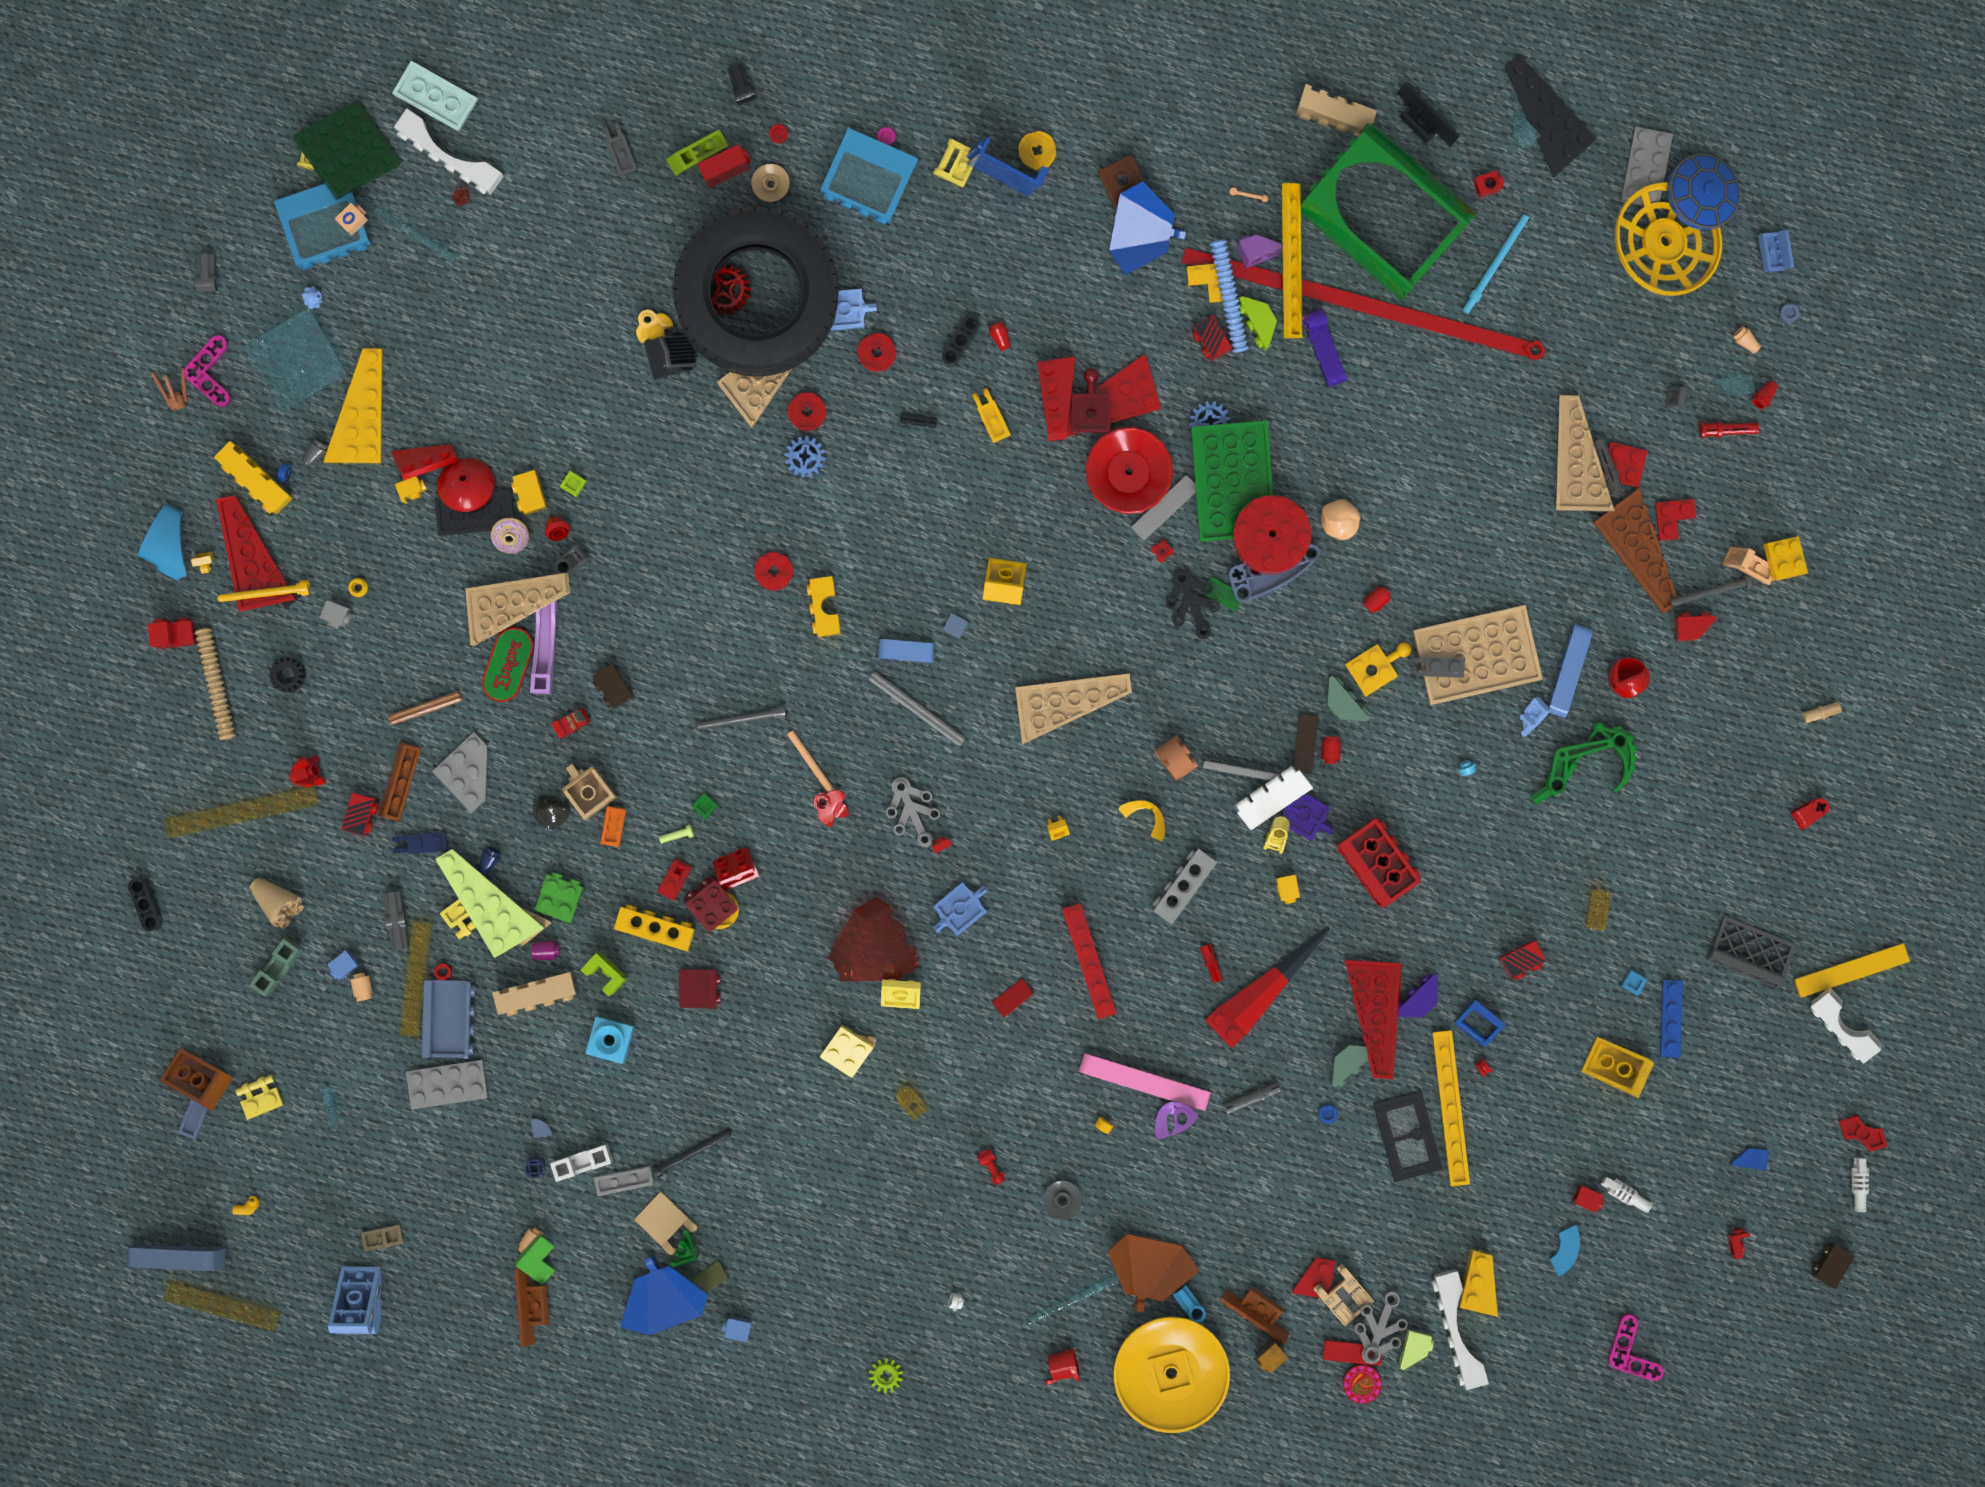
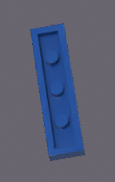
M1662 980L1660 1057L1680 1058L1682 980Z

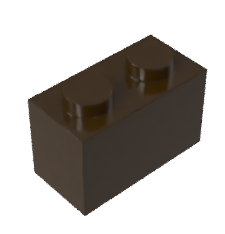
M614 664L593 675L595 679L593 684L598 691L602 690L605 695L603 700L608 708L616 709L634 698Z
M1830 1242L1829 1245L1824 1246L1821 1252L1823 1256L1820 1261L1814 1263L1811 1269L1813 1271L1811 1276L1836 1290L1855 1256Z

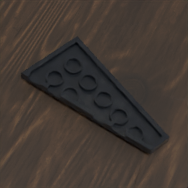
M1519 55L1505 68V71L1554 178L1588 148L1596 138Z

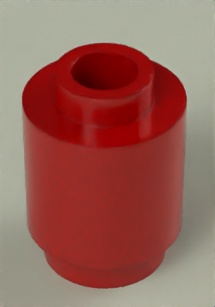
M1377 586L1365 597L1363 605L1372 614L1375 611L1378 612L1391 600L1389 598L1391 593L1384 586L1382 588Z
M1324 737L1321 760H1325V764H1336V761H1340L1341 742H1339V737Z

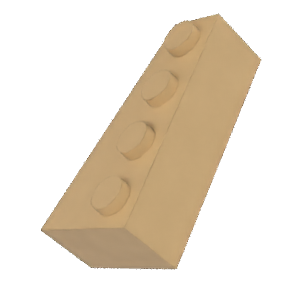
M1305 84L1296 111L1300 119L1306 121L1313 119L1322 126L1333 125L1336 126V130L1342 132L1349 130L1358 137L1362 134L1360 131L1367 123L1373 124L1377 110L1352 102L1351 105L1347 104L1348 101L1340 96L1331 98L1327 94L1328 92L1321 89L1313 91L1311 90L1312 86Z
M568 972L492 992L498 1015L506 1013L507 1016L518 1014L517 1010L525 1008V1011L537 1009L536 1005L543 1003L544 1007L553 1005L557 999L562 998L563 1002L574 999L573 995L578 994L573 973Z

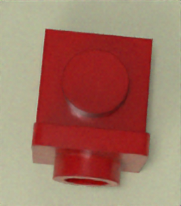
M1743 1228L1734 1229L1731 1234H1727L1731 1257L1734 1259L1743 1258L1742 1252H1745L1743 1241H1740V1238L1750 1237V1232L1744 1231Z

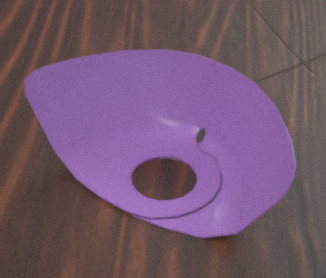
M1180 1102L1166 1103L1158 1111L1156 1117V1138L1160 1140L1171 1136L1166 1125L1168 1114L1174 1113L1175 1128L1171 1135L1188 1129L1197 1120V1113L1191 1107ZM1179 1113H1184L1187 1116L1186 1124H1179L1177 1120Z

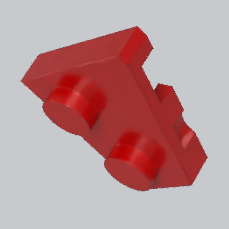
M1315 1257L1300 1281L1292 1289V1293L1320 1298L1313 1289L1317 1284L1326 1293H1329L1331 1291L1335 1260Z

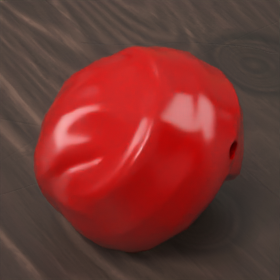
M1620 658L1614 662L1609 670L1608 684L1614 693L1622 698L1635 697L1647 688L1650 681L1649 670L1643 662L1635 658Z

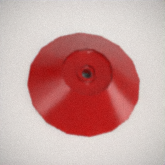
M1137 427L1116 428L1110 433L1101 436L1090 449L1085 465L1087 484L1094 497L1107 509L1122 514L1142 513L1157 505L1168 492L1173 477L1172 458L1165 444L1151 432ZM1131 469L1132 474L1126 475L1125 470Z

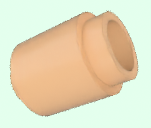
M365 973L353 975L354 979H351L350 982L356 1001L372 999L371 994L373 991L370 977L365 976Z
M529 1228L519 1243L518 1251L522 1253L538 1234L543 1235L544 1233L538 1228Z

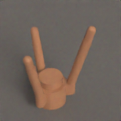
M181 368L182 395H180V392H173L168 376L164 375L165 383L170 393L167 395L156 374L152 372L151 375L171 411L186 407L185 402H188V398L186 395L184 368Z

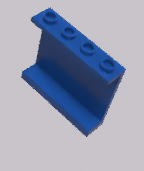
M989 137L980 140L979 143L977 142L970 149L966 157L969 159L967 165L1026 196L1041 187L1049 169L1042 166L1028 176L984 153L991 139Z

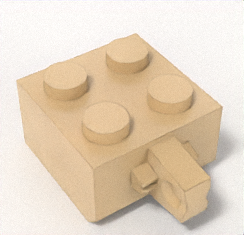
M573 764L566 768L571 775L568 779L570 783L562 788V791L584 820H588L617 798L595 766H591L585 772L583 769L578 771Z

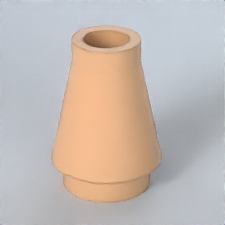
M1742 326L1734 333V342L1746 348L1752 354L1761 348V345L1757 342L1749 328Z

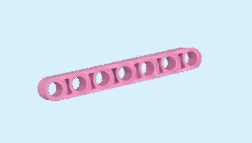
M1084 1053L1078 1071L1206 1111L1211 1094L1207 1090H1201L1191 1085L1182 1084L1181 1082L1166 1079L1152 1073H1146L1145 1071L1127 1067L1113 1061L1110 1062Z

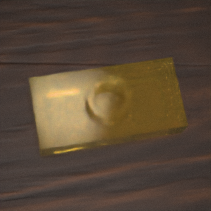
M1591 890L1585 928L1605 931L1611 893Z

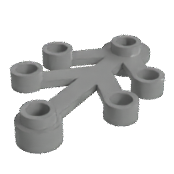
M900 777L895 779L892 783L894 796L890 807L886 809V815L889 818L896 817L897 806L901 797L905 806L898 824L894 827V833L898 836L905 833V825L910 815L918 833V844L922 847L930 846L933 841L932 835L925 831L917 812L928 815L931 819L936 820L940 817V811L936 808L931 809L912 802L909 794L920 797L924 802H930L932 800L931 792L911 787L910 782L906 778ZM900 783L905 785V789L902 791L897 788ZM924 793L930 794L929 800L923 799ZM889 809L895 810L894 816L888 814ZM933 810H936L938 812V816L936 818H933L931 816V812ZM898 826L903 828V832L900 834L896 832ZM922 836L928 837L927 843L921 841Z
M1390 1291L1384 1294L1383 1302L1385 1305L1378 1324L1372 1314L1373 1309L1370 1305H1362L1360 1307V1313L1365 1316L1373 1334L1371 1343L1365 1333L1366 1326L1364 1324L1356 1323L1353 1331L1359 1335L1364 1347L1361 1353L1362 1359L1368 1364L1377 1363L1382 1353L1393 1348L1398 1349L1401 1346V1340L1398 1337H1391L1388 1343L1379 1346L1382 1338L1399 1330L1403 1331L1408 1327L1407 1321L1401 1318L1397 1319L1395 1324L1386 1327L1392 1307H1396L1400 1302V1297L1396 1292ZM1389 1296L1393 1297V1302L1391 1303L1387 1300ZM1365 1307L1369 1308L1368 1314H1364L1363 1309ZM1400 1321L1404 1322L1403 1328L1399 1327ZM1359 1325L1363 1328L1360 1333L1357 1331ZM1394 1339L1398 1341L1397 1346L1392 1345ZM1372 1350L1374 1355L1369 1358L1368 1352Z

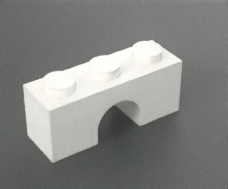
M607 1143L553 1161L550 1165L555 1180L558 1182L579 1173L611 1164L614 1160Z

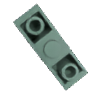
M1333 675L1330 676L1327 680L1326 707L1338 720L1367 722L1370 719L1367 709L1355 702L1357 698L1351 691L1346 692L1342 687L1344 683L1339 677L1336 676L1334 678Z
M1347 1044L1333 1056L1331 1085L1333 1087L1338 1085L1340 1088L1348 1081V1076L1352 1073L1356 1075L1363 1069L1362 1065L1368 1061L1369 1063L1366 1046Z

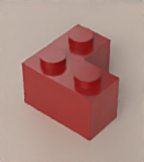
M179 618L174 623H170V620L155 619L153 623L147 624L150 647L165 649L197 644V636L194 634L196 632L195 622L189 620V618Z

